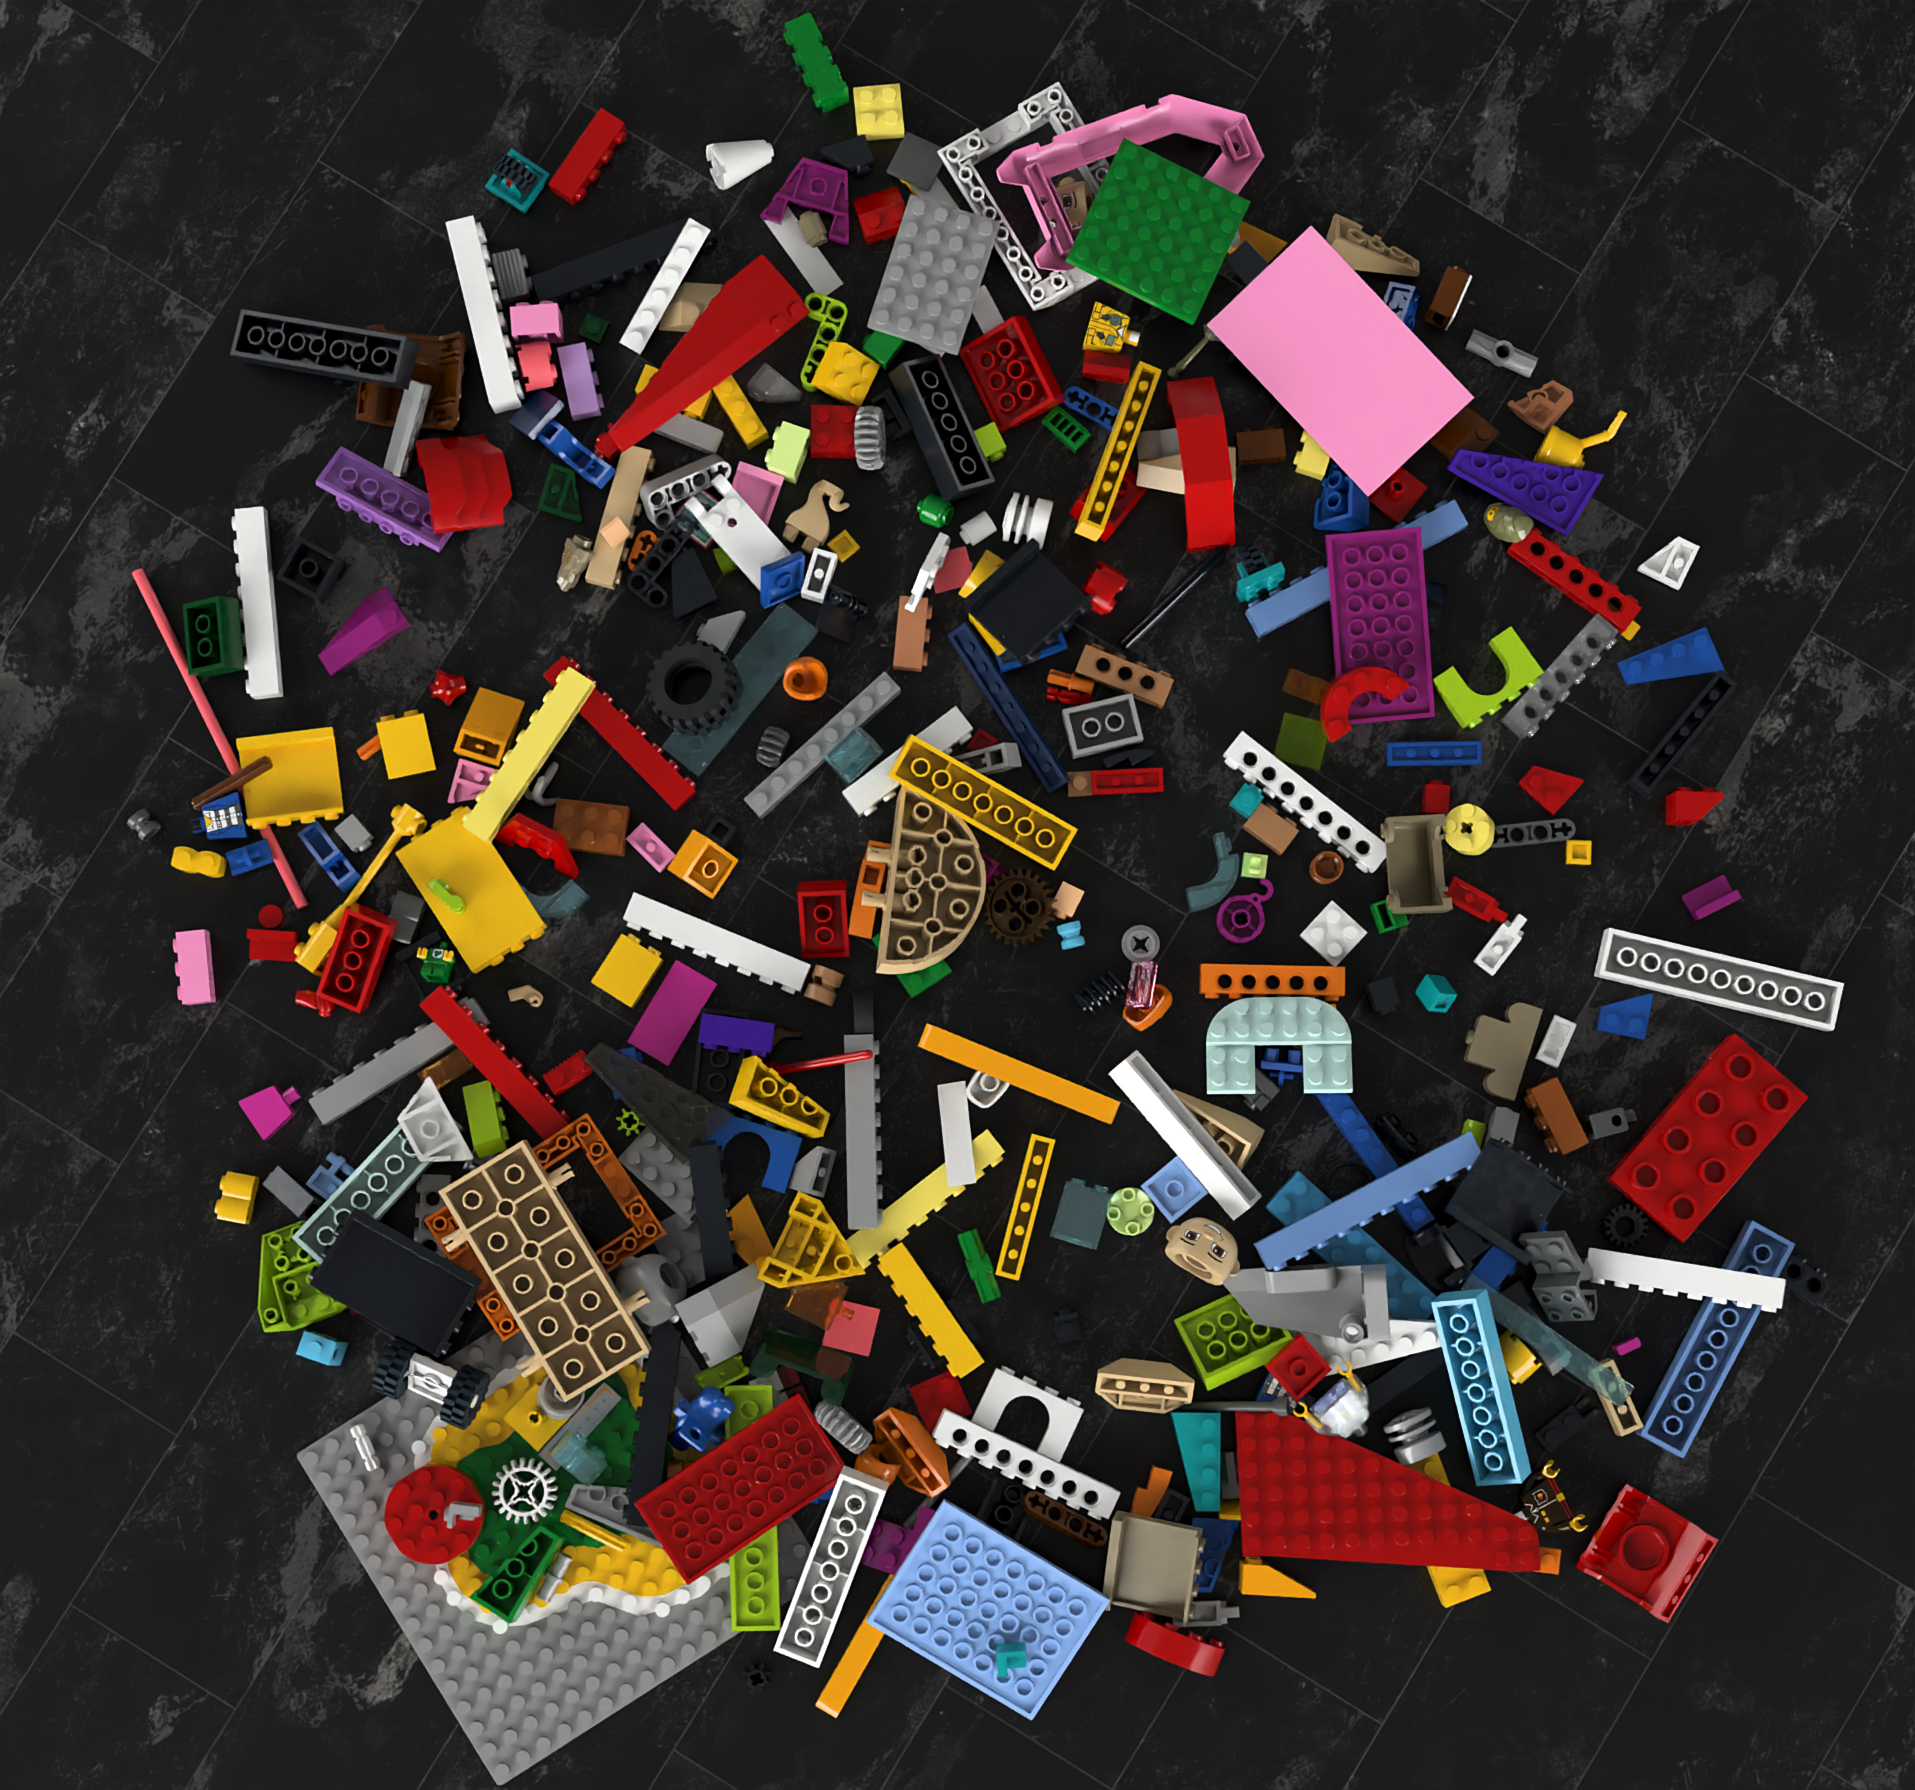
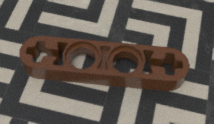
M1030 1491L1021 1499V1508L1026 1514L1090 1549H1098L1107 1542V1532L1102 1526L1038 1491ZM1032 1498L1035 1499L1034 1503L1037 1505L1034 1508L1031 1507V1502L1029 1501ZM1050 1508L1058 1511V1520L1055 1521L1049 1517L1048 1512ZM1070 1520H1076L1079 1523L1080 1530L1078 1532L1071 1530L1069 1526ZM1095 1532L1097 1533V1538L1099 1539L1096 1542L1093 1541L1094 1536L1092 1535Z

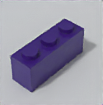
M702 1013L698 1042L703 1043V1048L717 1050L718 1046L728 1047L727 1052L741 1053L742 1049L752 1050L751 1055L765 1057L766 1053L772 1052L776 1025L774 1023Z

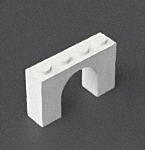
M1003 1365L1001 1369L996 1367L971 1421L994 1431L1005 1406L1012 1399L1019 1396L1035 1397L1046 1406L1049 1413V1424L1037 1449V1453L1060 1463L1084 1411L1083 1408L1079 1407L1081 1402L1071 1397H1067V1400L1058 1397V1391L1046 1386L1043 1390L1036 1386L1037 1381L1024 1376L1023 1379L1014 1376V1370Z

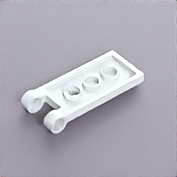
M719 474L711 481L717 491L724 497L718 504L707 512L695 497H692L684 506L760 591L761 567L789 556L791 553L733 489L728 480L722 474ZM729 519L736 520L737 524L735 527L728 526L727 522Z

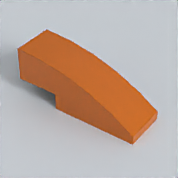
M1152 1465L1147 1488L1137 1486L1130 1513L1151 1517L1168 1488L1173 1472L1169 1469Z

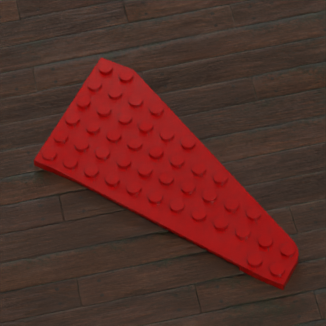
M1235 1411L1243 1557L1275 1556L1513 1572L1541 1571L1538 1534L1533 1525L1527 1520L1326 1430L1318 1429L1316 1426L1290 1414L1289 1416H1278V1414H1273V1411Z

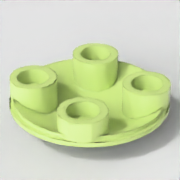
M1134 1187L1123 1188L1115 1192L1109 1199L1106 1210L1107 1218L1110 1225L1116 1231L1124 1235L1134 1236L1144 1232L1151 1225L1154 1218V1205L1150 1197L1143 1190Z

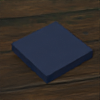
M538 389L508 422L515 429L534 440L559 413L564 404L545 390Z

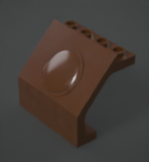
M380 324L365 327V330L407 336L420 344L411 379L432 386L420 429L453 431L460 417L458 407L462 396L461 379L464 374V353L467 349L466 333L457 331L445 336L396 333L384 330L385 326ZM359 382L355 420L385 427H394L404 390Z

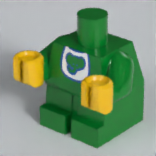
M439 941L437 949L430 948L429 951L427 948H418L417 957L424 961L420 973L427 982L450 983L455 957L453 951L447 950L448 943Z

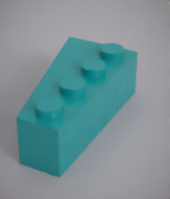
M1170 1411L1193 1508L1195 1511H1220V1412Z

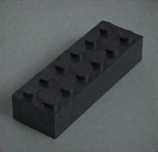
M935 354L901 363L889 374V377L944 502L981 493L992 485L995 479L940 355Z

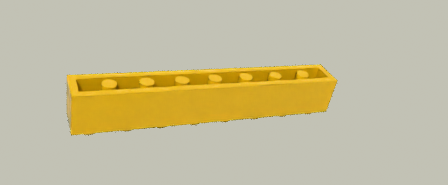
M1140 361L1133 371L1074 533L1093 541H1097L1103 533L1159 380L1161 369Z

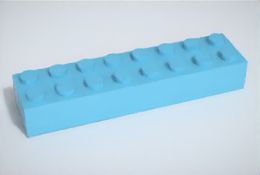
M1487 1289L1441 1293L1431 1304L1476 1486L1522 1483L1531 1473V1468Z

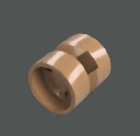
M816 964L811 976L813 982L808 983L804 996L832 1007L837 996L835 989L840 988L844 975Z

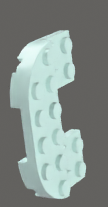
M1253 997L1240 999L1228 1004L1215 1015L1207 1032V1094H1255L1254 1045H1303L1304 1093H1352V1040L1347 1022L1333 1006L1310 997Z

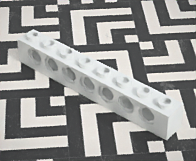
M1243 731L1224 753L1223 757L1226 758L1224 762L1234 770L1238 768L1244 772L1243 777L1252 784L1258 783L1263 787L1262 792L1271 799L1277 798L1282 802L1280 806L1290 814L1296 813L1301 817L1299 821L1309 829L1313 827L1319 831L1318 836L1328 844L1333 842L1338 846L1337 851L1344 857L1349 858L1350 856L1357 861L1355 865L1363 872L1367 873L1369 871L1373 873L1386 858L1385 843ZM1244 755H1253L1256 759L1255 765H1246L1243 760ZM1264 769L1272 770L1274 772V779L1270 781L1265 780L1262 776V771ZM1282 784H1290L1293 788V793L1291 795L1283 794L1281 791ZM1300 799H1309L1312 803L1311 809H1302ZM1320 813H1326L1330 816V823L1328 825H1323L1319 822L1318 816ZM1338 828H1346L1349 832V838L1346 840L1340 839L1337 835ZM1357 843H1365L1368 847V852L1366 854L1358 853L1356 850Z
M943 1409L932 1432V1436L936 1438L935 1443L945 1448L951 1445L958 1449L956 1453L970 1459L971 1455L980 1459L979 1464L990 1469L994 1465L1002 1469L1000 1472L1002 1475L1011 1479L1017 1476L1023 1479L1022 1484L1032 1489H1036L1037 1486L1045 1489V1495L1056 1500L1058 1497H1062L1067 1500L1066 1504L1077 1510L1081 1506L1089 1510L1088 1515L1098 1520H1101L1102 1517L1109 1519L1120 1496L1119 1490L1069 1466L1047 1458L1035 1450L984 1428L948 1409ZM957 1429L966 1431V1436L961 1441L953 1439V1433ZM979 1439H985L988 1442V1446L984 1451H977L975 1449V1443ZM1002 1449H1006L1009 1451V1458L1003 1462L998 1461L997 1453ZM1022 1460L1031 1461V1468L1026 1472L1019 1470V1463ZM1045 1470L1053 1472V1477L1048 1482H1043L1040 1478L1041 1473ZM1068 1480L1074 1481V1489L1071 1492H1064L1062 1489L1064 1482ZM1095 1491L1096 1499L1090 1503L1084 1500L1086 1492Z

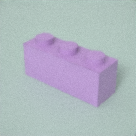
M585 342L557 348L573 420L578 421L601 416L600 408H604L602 395L596 392L595 386L599 385L597 371L592 372L591 363L595 362L592 348L587 349Z

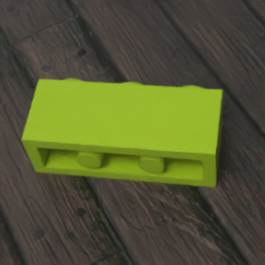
M489 1080L462 1087L472 1142L479 1158L506 1151V1140H509L506 1126L502 1125V1121L505 1120V1114L502 1106L499 1107L498 1102L502 1101L500 1092L493 1087Z

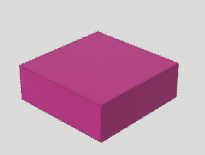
M1632 1336L1612 1346V1349L1616 1355L1622 1356L1641 1347V1343L1638 1337Z

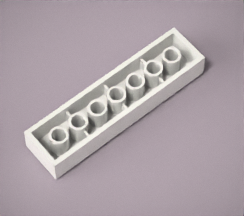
M473 215L446 222V227L489 403L495 414L521 408L523 406L521 400L525 399V395L519 379L516 380V377H520L514 358L510 356L514 354V350L508 334L505 335L506 332H509L506 319L503 316V312L499 311L503 310V305L497 289L494 290V288L498 287L492 267H489V265H492L490 253L487 250L486 244L483 245V243H487L484 229H482L481 222L476 223Z
M845 1465L843 1466L775 1644L774 1651L814 1667H820L888 1489V1482Z

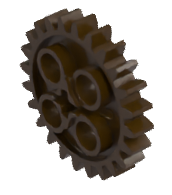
M1010 869V876L1002 872V880L998 878L993 879L996 884L995 887L987 886L991 893L984 896L988 899V903L982 904L983 907L987 908V911L982 913V916H986L989 919L984 924L986 926H993L989 933H998L996 939H1004V944L1010 945L1013 941V946H1020L1021 942L1023 945L1029 946V939L1037 943V935L1045 937L1043 929H1052L1048 922L1056 921L1051 916V912L1058 911V909L1052 907V904L1057 902V899L1050 898V895L1055 891L1053 889H1046L1049 881L1041 882L1043 876L1037 874L1034 877V871L1029 870L1026 873L1025 869H1019L1017 874L1016 870ZM1020 885H1023L1024 893L1019 897L1017 889ZM1007 891H1009V894L1012 897V899L1006 895ZM1005 900L1007 903V908L1002 913L1000 910V905ZM1037 902L1039 910L1034 915L1032 913V906ZM1016 903H1021L1020 909L1022 910V912L1017 911L1019 909V906ZM1026 915L1032 919V924H1030V921L1026 917ZM1019 918L1022 925L1019 930H1016L1014 924Z

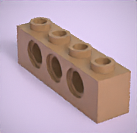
M1097 644L1085 645L1076 667L1075 675L1095 680V683L1125 695L1132 693L1135 699L1160 709L1163 708L1174 679L1170 678V674L1161 670H1157V672L1148 669V665L1139 661H1135V664L1126 661V656L1113 652V655L1104 652L1105 648ZM1104 660L1108 662L1110 668L1107 671H1100L1096 666L1097 662ZM1122 669H1127L1131 673V678L1129 680H1122L1118 672ZM1144 678H1149L1153 682V687L1145 689L1141 686L1140 681Z

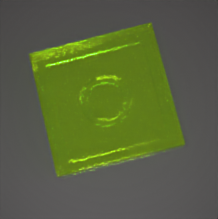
M1284 713L1274 756L1282 762L1319 771L1327 742L1321 722Z

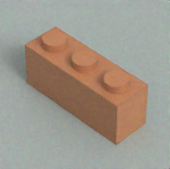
M900 596L893 669L922 672V666H927L928 652H924V642L929 643L930 629L926 628L927 619L932 618L933 605H928V598H921L915 611L911 612L905 609L910 596Z

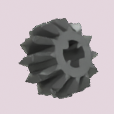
M769 726L761 737L757 750V761L768 767L777 768L785 756L789 744V733L781 728Z

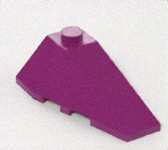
M386 585L364 599L318 655L330 676L411 626Z

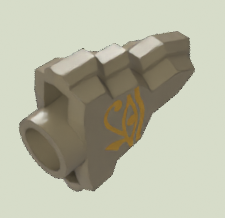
M575 534L573 538L566 539L562 564L556 580L562 591L567 592L570 588H574L581 573L586 570L589 561H592L594 552L591 549L593 541L587 537Z

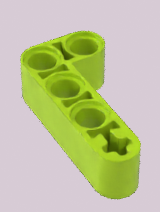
M820 293L809 294L804 303L810 312L808 316L821 322L801 372L802 386L809 392L819 390V388L808 383L807 379L812 377L813 368L817 371L821 363L817 362L814 356L817 353L825 354L830 341H840L848 321V311L845 304ZM813 302H819L822 305L819 310H812L809 306ZM835 310H840L844 313L839 319L831 316ZM830 331L835 334V337L832 340H825L822 337L823 334Z

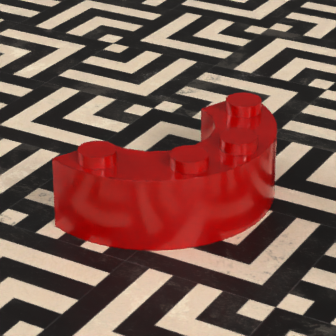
M1375 666L1356 667L1342 673L1329 685L1321 702L1320 721L1327 740L1334 743L1352 729L1348 721V710L1351 702L1358 695L1368 691H1375L1391 701L1409 688L1410 685L1398 674Z
M1135 1611L1125 1636L1126 1641L1180 1667L1203 1675L1215 1676L1226 1649L1222 1647L1223 1642L1211 1637L1207 1641L1202 1639V1636L1191 1631L1188 1632V1635L1179 1632L1180 1627L1166 1622L1164 1625L1155 1620L1156 1615L1145 1611L1138 1613Z

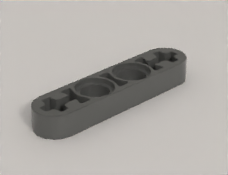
M1569 819L1495 826V835L1504 834L1503 829H1506L1505 837L1508 843H1504L1505 838H1499L1496 840V844L1492 843L1490 848L1566 841L1574 836L1576 827ZM1562 823L1565 824V827L1570 828L1566 836L1563 835V832H1556L1553 834L1555 838H1551L1552 828L1550 824H1553V829L1562 827ZM1535 827H1545L1547 831L1546 837L1543 839L1537 838L1534 834ZM1519 828L1523 832V839L1521 841H1514L1511 838L1512 829Z

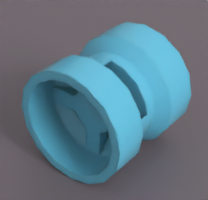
M1080 921L1057 926L1058 934L1063 938L1061 942L1062 950L1085 944L1084 937L1079 934L1081 929Z

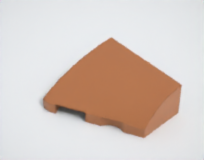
M1552 380L1544 384L1542 388L1528 392L1527 397L1515 403L1513 400L1509 401L1507 407L1524 422L1545 435L1574 400L1570 389Z

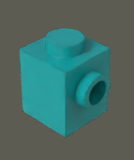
M1245 783L1229 806L1248 819L1264 798L1261 795L1262 790L1252 783L1250 785Z

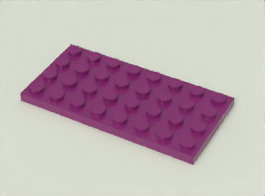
M1421 527L1325 535L1336 678L1356 667L1375 666L1398 674L1410 685L1409 688L1391 701L1375 691H1368L1358 695L1351 702L1348 710L1349 723L1360 724L1435 717Z

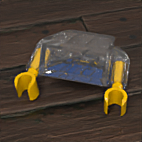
M1344 1361L1348 1365V1371L1343 1373L1339 1366H1336V1370L1340 1375H1345L1347 1380L1342 1378L1310 1408L1312 1413L1307 1411V1404L1303 1401H1298V1403L1305 1408V1411L1299 1413L1293 1408V1413L1297 1417L1306 1418L1305 1422L1319 1434L1329 1436L1339 1434L1343 1438H1347L1354 1433L1357 1437H1361L1368 1430L1364 1423L1370 1415L1366 1409L1369 1405L1368 1390L1357 1374L1351 1372V1363Z

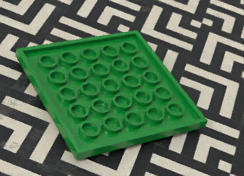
M1123 138L1065 262L1193 325L1251 201Z

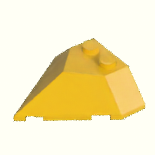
M798 1191L788 1212L790 1217L771 1257L767 1256L757 1279L775 1287L784 1288L866 1273L822 1202Z

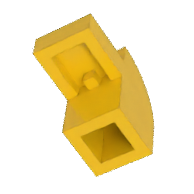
M986 550L958 594L966 598L1006 561Z

